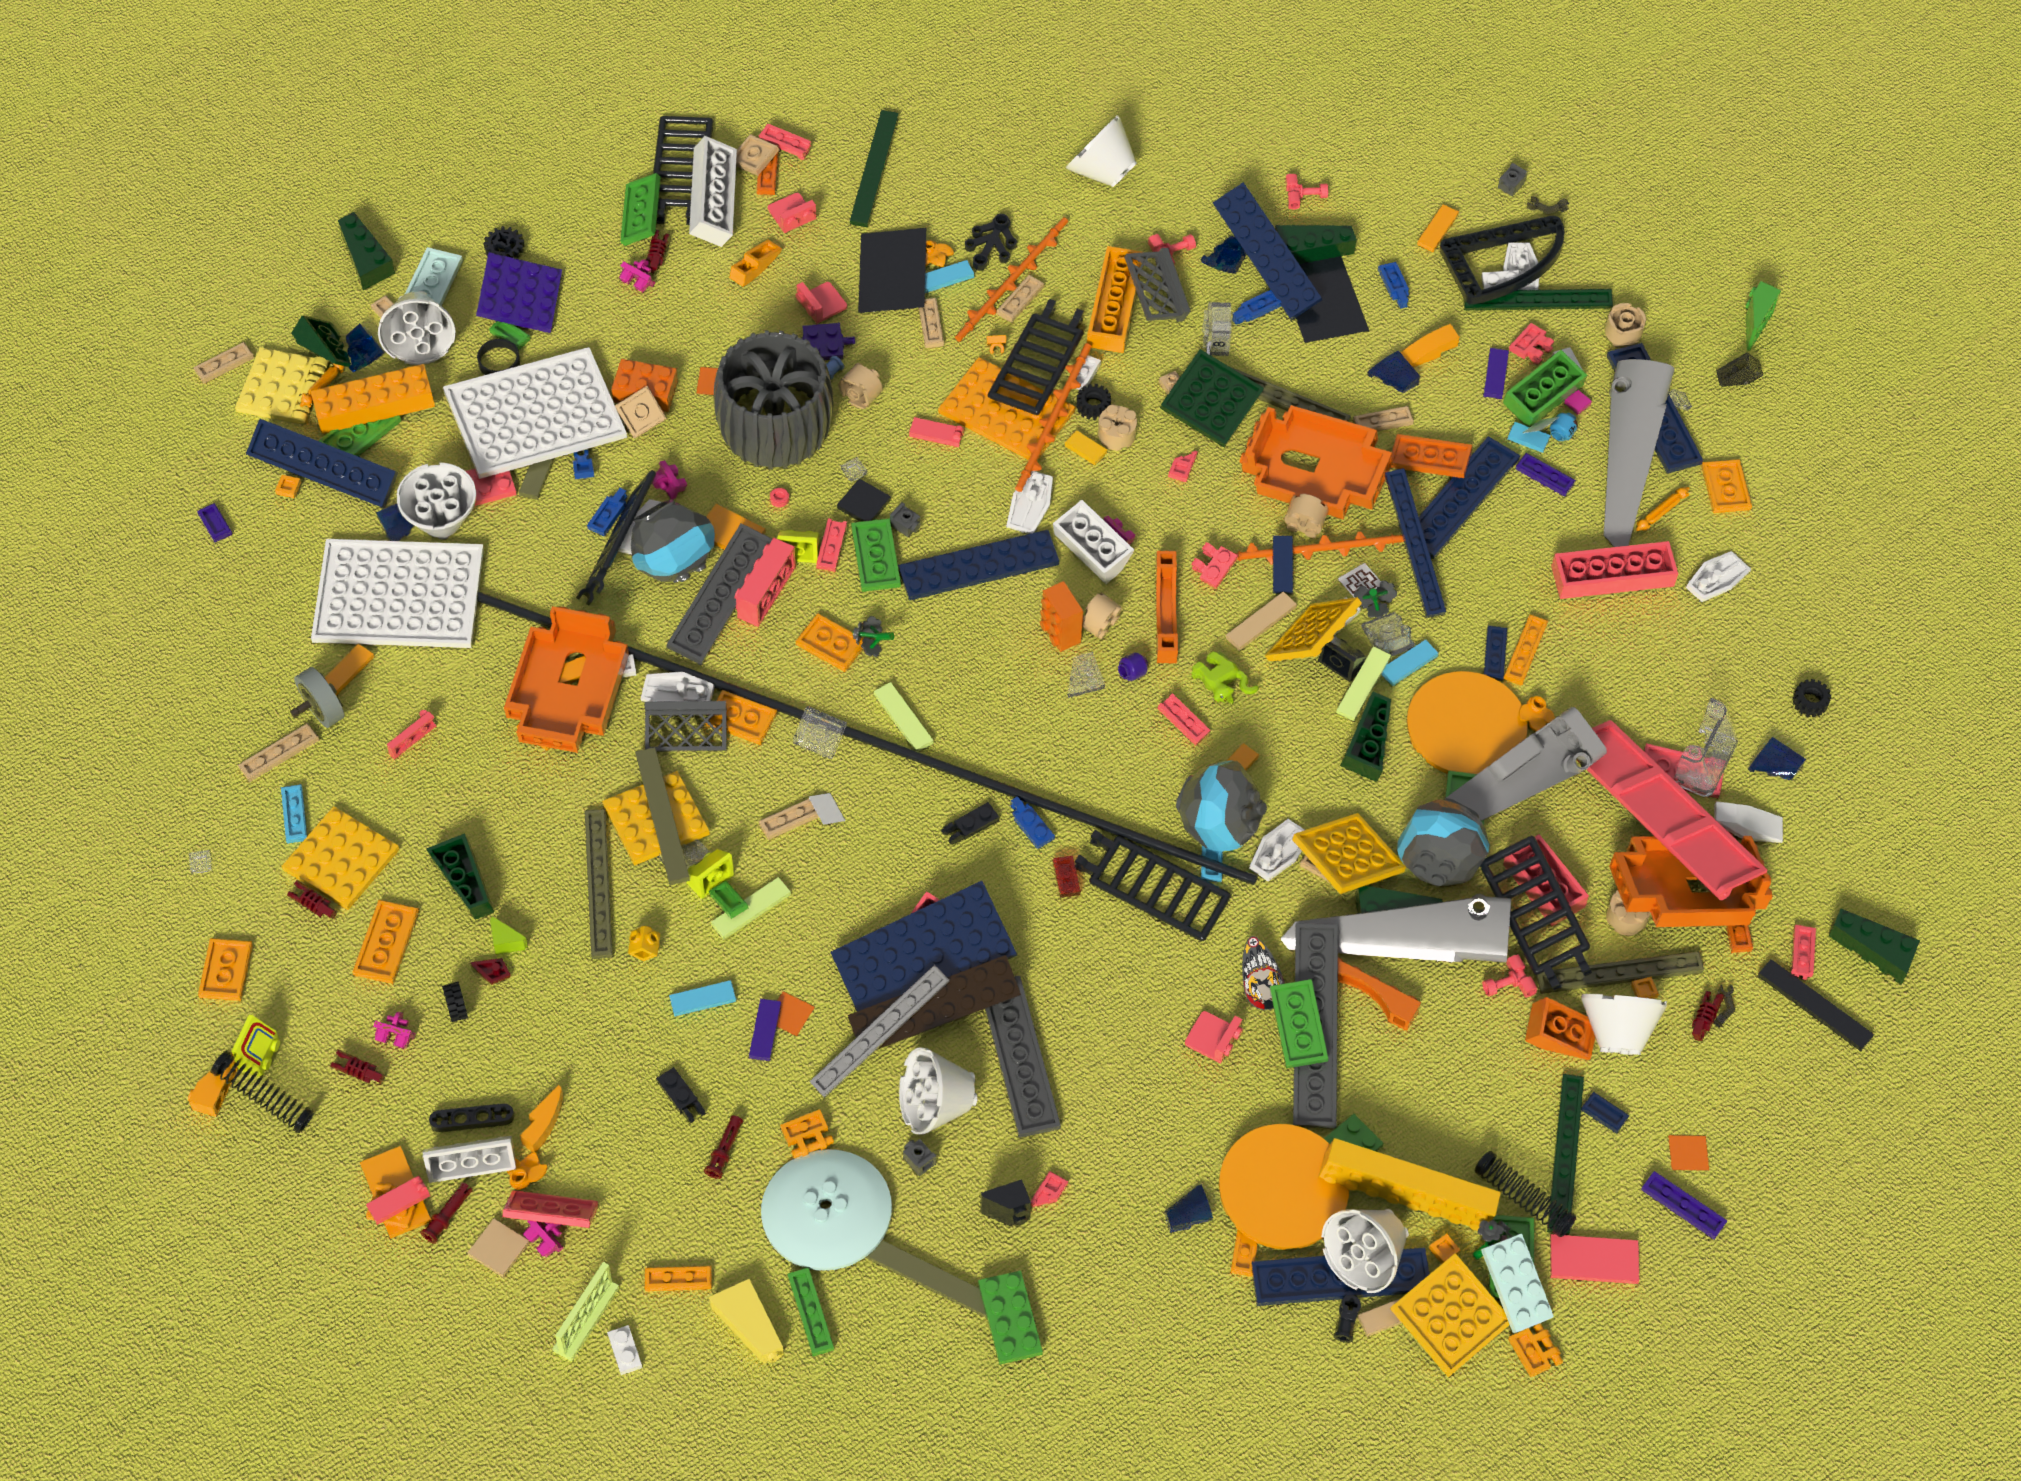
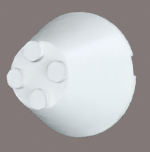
M1117 115L1066 168L1069 171L1114 187L1137 164L1120 117Z
M410 292L400 296L383 314L378 326V337L381 346L392 358L395 359L396 357L405 361L406 364H428L440 359L448 352V349L455 340V325L450 314L430 298L426 292Z
M449 463L431 466L425 464L417 467L403 478L397 490V504L403 517L427 534L438 537L441 540L447 539L460 528L472 511L476 501V489L472 478L463 469Z
M1603 994L1581 995V1000L1600 1047V1052L1604 1053L1614 1052L1623 1055H1641V1051L1644 1049L1667 1007V1001L1661 1002L1662 1000L1619 995H1614L1613 998L1611 996H1603Z
M916 1048L911 1051L904 1063V1066H907L905 1076L900 1077L899 1101L903 1120L906 1125L911 1126L913 1129L911 1130L912 1133L926 1134L967 1113L972 1106L977 1104V1094L974 1088L975 1075L973 1072H968L927 1048Z
M1390 1209L1341 1210L1329 1217L1324 1224L1322 1237H1324L1325 1248H1323V1252L1333 1272L1346 1285L1355 1290L1359 1288L1366 1290L1367 1293H1376L1385 1289L1393 1281L1409 1233L1407 1228L1403 1226L1402 1222Z

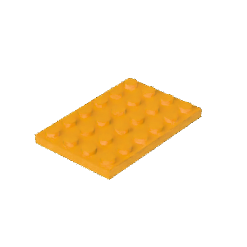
M978 357L938 408V413L1029 460L1032 453L1028 450L1027 444L1038 442L1044 429L1039 421L1040 419L1050 417L1058 399L1050 394L1041 413L1034 415L988 398L987 394L1001 368ZM1008 373L1004 379L1039 393L1044 392V390ZM1001 386L997 391L998 394L1034 407L1039 401ZM1066 401L1063 407L1068 412L1067 417L1057 418L1050 432L1054 438L1075 412L1076 407ZM1051 442L1045 443L1038 459L1042 456V454L1045 452V450L1048 448Z

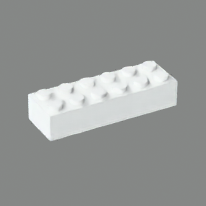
M704 136L694 147L689 234L722 247L733 235L737 149Z

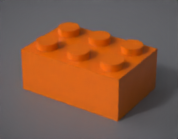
M621 359L611 388L613 402L620 403L648 386L661 409L669 412L678 384L677 368Z
M1060 582L1043 590L1040 626L1044 632L1047 631L1051 644L1062 652L1081 643L1083 610L1065 582Z

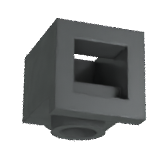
M1512 163L1510 168L1500 177L1498 188L1514 196L1525 184L1527 171Z
M903 502L890 514L891 527L907 537L913 532L916 533L921 526L920 516L907 508Z
M920 1139L916 1142L911 1140L904 1146L903 1159L919 1177L936 1165V1155Z

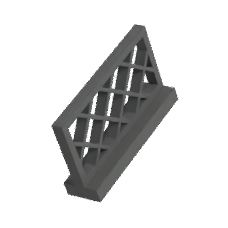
M1161 248L1158 252L1126 254L1124 257L1146 320L1176 319L1177 322L1184 321L1191 311L1169 249ZM1154 258L1156 266L1148 262L1147 259ZM1132 259H1136L1137 261L1142 263L1140 268L1133 264ZM1144 265L1153 271L1151 275L1142 270ZM1154 273L1161 276L1162 282L1152 277ZM1138 274L1145 277L1147 279V282L1143 283L1142 281H1140L1138 278ZM1149 281L1158 286L1157 291L1148 286ZM1144 290L1153 295L1151 300L1144 295ZM1159 290H1164L1167 293L1168 298H1165L1164 296L1159 294ZM1155 297L1164 303L1162 307L1153 302ZM1168 305L1169 307H1171L1173 313H1169L1168 311H1166L1164 309L1165 306ZM1149 307H1153L1159 313L1151 315Z
M726 701L645 702V749L654 748L650 747V738L656 733L663 740L658 747H655L656 752L726 751ZM694 715H699L704 721L695 729L688 721ZM714 715H722V723L715 728L709 720ZM650 716H659L663 722L655 729L650 724ZM672 716H679L684 720L676 729L668 722ZM665 723L673 730L666 739L658 732ZM685 723L694 730L686 739L678 732ZM706 723L714 730L707 738L699 732ZM675 733L684 740L679 746H672L668 742ZM695 733L704 740L699 746H692L688 742ZM717 733L722 738V746H713L709 740Z

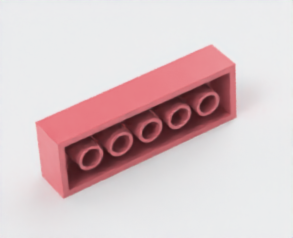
M1669 541L1557 553L1554 555L1551 565L1560 599L1674 587L1678 576Z

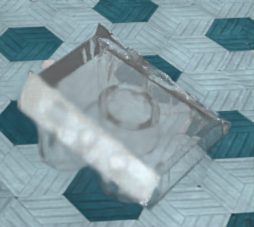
M1396 612L1370 620L1361 625L1373 647L1390 654L1391 657L1409 651L1415 645L1411 636V628L1408 625H1403L1401 616L1396 614Z
M807 706L793 736V743L800 746L801 749L810 750L822 757L833 759L847 722Z

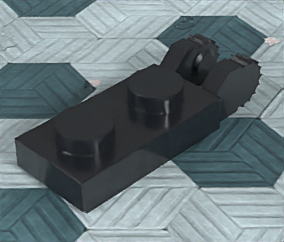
M989 802L944 826L941 832L943 835H948L958 830L959 832L949 837L948 840L950 844L954 845L999 821V816Z
M674 1067L656 1078L658 1085L678 1112L682 1113L690 1124L695 1121L692 1113L688 1110L691 1106L695 1108L700 1116L706 1114L697 1097Z

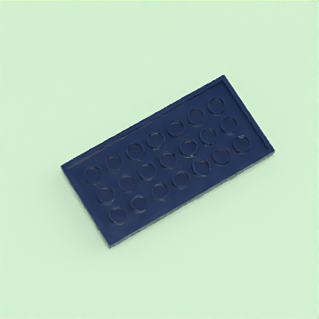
M983 881L977 882L830 952L857 1011L904 994L934 965L946 977L1005 955L1008 960L1017 956Z

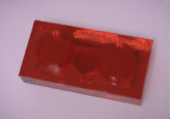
M1073 855L1053 858L1052 863L1060 898L1080 895L1081 891Z

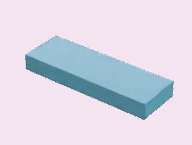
M965 260L925 273V293L974 278V272L968 261Z
M1424 640L1387 664L1381 675L1391 686H1394L1438 657V652L1427 640Z
M302 785L281 787L287 844L302 842L307 837Z
M731 980L669 995L674 1017L736 1002Z

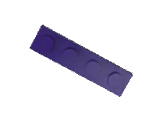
M1655 1171L1641 1189L1714 1240L1727 1223L1726 1219Z

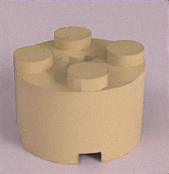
M1629 303L1617 304L1612 308L1606 322L1605 335L1614 347H1628L1640 342L1646 322L1644 312L1639 307L1637 309L1632 307Z
M856 363L838 383L843 397L847 395L850 398L848 402L860 409L868 407L883 391L882 384L878 379L879 373L859 363Z
M1109 405L1099 417L1098 438L1101 440L1102 445L1116 451L1122 450L1126 446L1127 448L1130 447L1136 438V413L1126 407Z
M1300 494V497L1294 495L1284 518L1287 524L1286 528L1291 532L1300 531L1310 538H1315L1322 530L1329 511L1328 506L1325 504L1324 507L1320 504L1322 500L1312 495Z
M1100 592L1085 608L1087 611L1085 616L1083 615L1082 627L1102 640L1109 631L1107 628L1110 625L1115 626L1120 619L1118 615L1123 608Z
M1617 890L1611 898L1606 912V919L1608 924H1611L1617 933L1632 936L1638 934L1639 931L1646 927L1651 913L1626 912Z

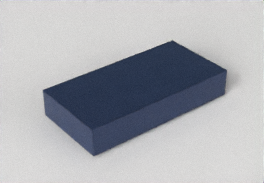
M1595 1092L1591 1094L1581 1108V1111L1616 1134L1630 1116Z

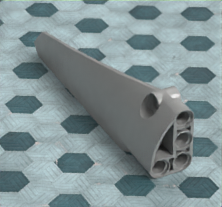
M1640 359L1618 361L1609 390L1611 402L1603 536L1613 547L1629 545L1675 370L1673 366L1666 363ZM1619 387L1623 392H1618L1615 388Z
M1570 707L1446 798L1453 799L1474 810L1479 815L1480 821L1574 775L1580 774L1606 755L1607 749L1581 713L1575 707ZM1576 760L1581 763V767L1577 766Z
M1476 894L1472 898L1295 921L1281 937V940L1288 949L1295 950L1296 923L1338 924V953L1461 962L1466 959L1507 963L1511 898L1486 897L1482 894ZM1480 901L1484 903L1485 907L1483 909H1476L1473 904Z

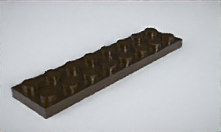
M1007 956L999 957L947 977L949 982L877 1050L1021 996ZM902 995L847 1015L855 1038Z

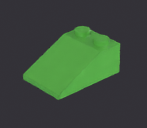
M1760 281L1757 287L1754 286L1749 294L1751 298L1745 307L1748 309L1745 316L1746 347L1748 351L1752 349L1773 315L1781 293L1780 289Z

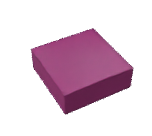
M1579 390L1566 398L1564 402L1577 415L1592 403Z

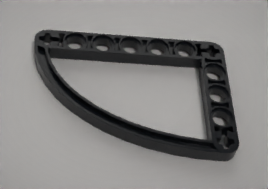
M1557 216L1542 217L1444 239L1440 243V253L1464 300L1469 304H1478L1517 291L1546 273L1557 261L1563 249L1564 226L1561 219ZM1532 227H1538V228H1540V229L1534 230V229H1531V228H1532ZM1555 233L1553 247L1538 264L1509 281L1481 290L1463 256V253ZM1484 238L1487 239V241H1480L1479 239ZM1467 242V243H1470V244H1469V245H1463V244H1461V243ZM1451 258H1458L1459 260H1457V261H1452V260H1450V259H1451ZM1457 270H1464L1465 272L1459 273ZM1463 282H1470L1471 284L1465 285Z

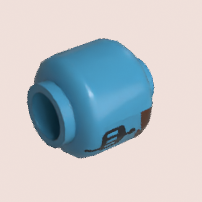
M1559 413L1556 416L1559 418L1550 425L1551 435L1558 441H1568L1577 431L1578 423L1573 414Z

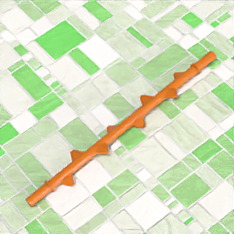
M1065 217L1054 228L1050 229V232L1037 246H1027L1030 254L1019 266H1008L1011 275L997 290H987L990 298L978 311L970 309L967 311L970 320L965 323V326L955 336L958 342L974 329V326L986 313L992 315L997 313L994 304L1007 290H1016L1017 287L1014 282L1026 269H1037L1034 260L1046 246H1057L1054 238L1059 235V232L1068 223Z
M1085 343L1080 355L1076 358V363L1065 367L1070 373L1069 378L1063 389L1053 391L1058 400L1050 417L1040 419L1039 421L1044 429L1038 442L1027 444V448L1032 454L1024 470H1022L1021 477L1015 487V490L1018 492H1022L1028 478L1031 477L1032 471H1041L1042 467L1037 462V459L1045 443L1055 441L1050 432L1058 417H1067L1068 415L1063 405L1071 389L1081 387L1076 378L1083 364L1086 363V358L1092 347L1088 343Z
M1358 532L1355 540L1331 542L1326 535H1322L1319 544L1293 546V554L1302 553L1306 560H1310L1313 552L1338 549L1342 556L1345 557L1350 548L1374 545L1379 552H1383L1386 544L1392 543L1394 545V543H1401L1404 540L1402 535L1391 534V536L1366 538L1362 532ZM1254 543L1249 544L1246 552L1238 551L1234 553L1238 555L1237 560L1239 561L1265 557L1271 565L1273 564V549L1258 550Z

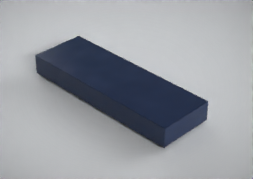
M1273 536V594H1281L1282 592L1292 594L1293 536Z
M1488 626L1483 674L1498 681H1503L1507 628Z

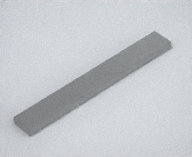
M934 965L821 1070L810 1083L824 1098L828 1096L949 982V979Z

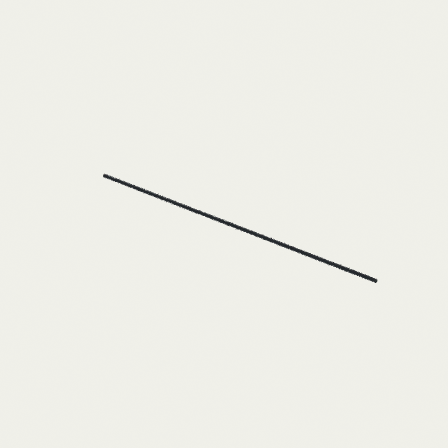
M479 592L477 595L478 602L551 628L552 621L548 616ZM628 646L629 655L633 654V658L669 672H685L714 684L718 690H724L771 707L778 712L1013 798L1018 796L1024 802L1248 884H1256L1257 875Z

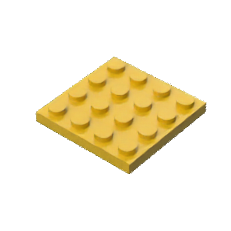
M1358 597L1310 604L1265 654V657L1268 661H1281L1318 656L1322 652L1323 646L1332 641L1333 635L1346 625L1347 619L1357 613V608L1362 602Z
M678 771L663 776L681 846L710 835L709 829ZM644 785L602 801L603 807L634 866L661 855Z
M333 806L285 861L282 869L346 910H349L400 849L392 841Z
M1358 813L1295 833L1292 838L1294 843L1340 894L1401 874L1406 869V866Z
M1456 1253L1390 1308L1447 1377H1450L1510 1325L1504 1309Z

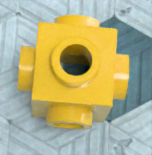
M641 926L631 931L628 954L642 961L658 955L660 946L659 932L649 926Z

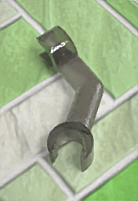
M1531 196V202L1535 204L1527 202L1529 210L1537 209L1546 214L1569 210L1567 199H1562L1552 206L1540 203L1538 198Z
M1731 984L1727 988L1728 992L1723 990L1722 985L1718 989V993L1724 995L1726 1009L1714 1021L1718 1028L1736 1010L1731 995L1734 988Z

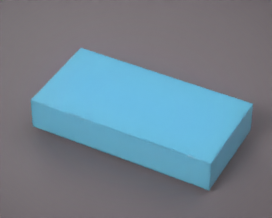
M1515 422L1507 440L1543 453L1551 435L1541 431L1523 433L1530 427Z
M1202 846V856L1222 863V851H1213ZM1201 866L1202 879L1209 882H1222L1221 873Z

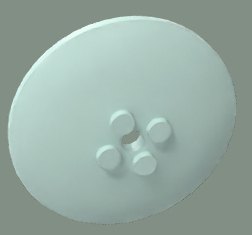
M832 1149L812 1151L806 1156L797 1157L786 1163L770 1180L761 1204L763 1228L774 1249L788 1261L813 1270H836L853 1265L867 1257L883 1240L892 1216L890 1191L880 1172L871 1163L858 1155ZM823 1201H829L832 1203V1205L827 1209H823L820 1207V1204Z

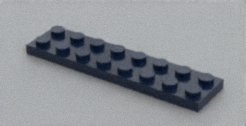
M1244 182L1212 202L1270 290L1281 301L1280 304L1290 320H1293L1322 301L1321 296Z
M1643 343L1607 352V358L1614 372L1618 361L1651 360ZM1668 393L1665 403L1667 405L1655 446V452L1667 474L1702 465L1703 462Z
M260 418L246 452V455L381 508H385L398 472Z
M1488 436L1470 457L1465 478L1453 477L1421 513L1419 520L1431 559L1434 560L1514 467L1520 459L1519 454Z
M1044 530L898 565V570L908 600L910 601L1059 565V558L1049 531Z
M1425 1248L1403 1249L1393 1281L1385 1289L1376 1293H1367L1366 1290L1359 1288L1355 1290L1346 1285L1333 1272L1325 1256L1251 1262L1257 1306L1343 1299L1347 1295L1363 1298L1407 1294L1430 1275Z

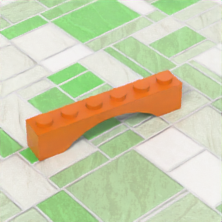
M1176 551L1156 552L1157 663L1177 664Z
M1338 957L1337 982L1358 988L1369 995L1383 1010L1388 1022L1408 1031L1419 1012L1421 1002L1414 996L1400 992L1395 986L1387 985L1375 976H1369L1362 972L1360 968L1346 964Z

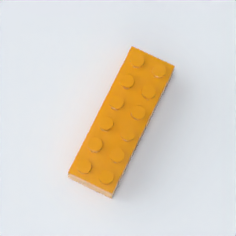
M1107 246L1087 333V343L1092 346L1091 348L1124 353L1137 294L1124 256L1130 253L1144 252ZM1132 259L1133 264L1140 268L1142 263H1140L1136 259Z
M424 364L311 391L322 434L329 433L331 430H342L353 425L366 424L367 422H375L435 407Z

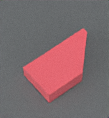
M1193 451L1192 454L1184 457L1175 458L1168 477L1187 482L1198 451Z
M1049 1171L1031 1199V1207L1057 1202L1067 1187L1068 1181Z

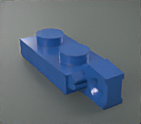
M1392 262L1379 265L1378 272L1392 300H1397L1400 309L1408 307L1407 297H1409V288L1397 263Z
M1269 290L1242 303L1241 307L1233 313L1232 321L1236 325L1243 323L1245 320L1246 322L1252 321L1282 307L1281 301Z
M619 488L614 496L611 495L605 498L587 525L588 530L605 537L625 508V500L628 497L626 490Z
M1018 796L1011 800L1010 806L1014 810L1012 812L1014 821L1037 849L1055 839V835L1028 803L1024 805Z

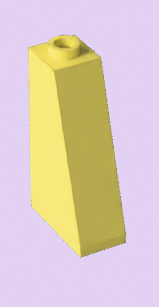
M750 1279L709 1297L711 1309L763 1364L768 1361L772 1363L781 1358V1355L784 1354L783 1346Z

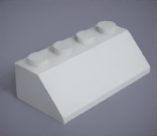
M1083 500L1079 501L1053 523L1054 534L1105 584L1121 573L1134 552V549Z
M512 1136L433 1147L423 1151L429 1183L516 1169Z

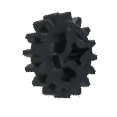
M502 226L501 230L494 228V233L488 232L489 237H485V242L483 243L486 256L490 252L511 258H519V253L524 252L523 236L518 234L517 229L512 231V228L509 227L505 230L504 226Z

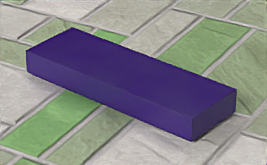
M1490 348L1484 397L1502 399L1508 350Z
M1527 453L1516 465L1517 471L1564 497L1576 481Z
M760 999L749 1052L750 1059L771 1060L781 1001Z

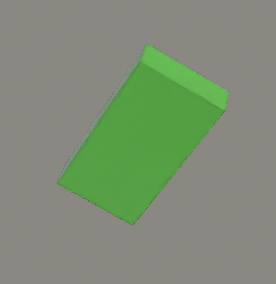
M496 321L489 328L490 333L497 338L514 343L518 351L531 340L530 335L512 324Z
M727 881L709 890L710 896L731 919L748 909L747 903Z

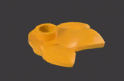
M926 240L925 267L932 263L943 268L946 256L954 255L953 249L946 244H937L932 240Z
M1540 696L1531 697L1527 704L1521 706L1519 710L1520 720L1528 721L1530 728L1535 732L1543 728L1546 723L1548 724L1555 719L1554 713L1546 707V701Z
M535 1152L528 1155L521 1162L515 1159L516 1169L507 1171L510 1175V1185L516 1190L524 1189L531 1182L540 1180L546 1174L548 1166L540 1164Z

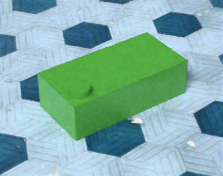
M1560 350L1506 393L1503 404L1526 426L1531 427L1564 402L1566 398L1579 390L1584 385L1587 374Z

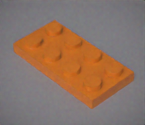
M1397 434L1392 449L1393 463L1391 468H1404L1410 471L1465 478L1473 450L1472 444Z

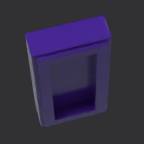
M215 503L197 511L199 518L214 543L232 535L229 526Z

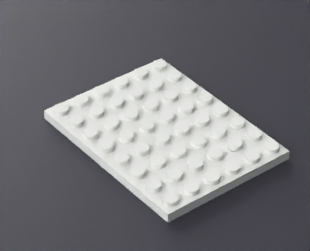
M589 347L443 387L479 479L627 438V432Z
M326 539L311 634L312 642L472 648L477 595L484 553L483 544Z

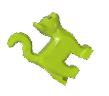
M1213 651L1207 655L1206 661L1209 664L1216 665L1211 670L1201 662H1197L1192 666L1191 677L1193 679L1199 678L1203 682L1204 686L1213 693V701L1215 703H1225L1227 701L1231 704L1234 703L1232 699L1234 689L1227 686V684L1237 678L1240 679L1239 687L1243 693L1252 695L1259 690L1258 685L1248 687L1247 675L1239 670L1237 665L1220 651L1218 653Z

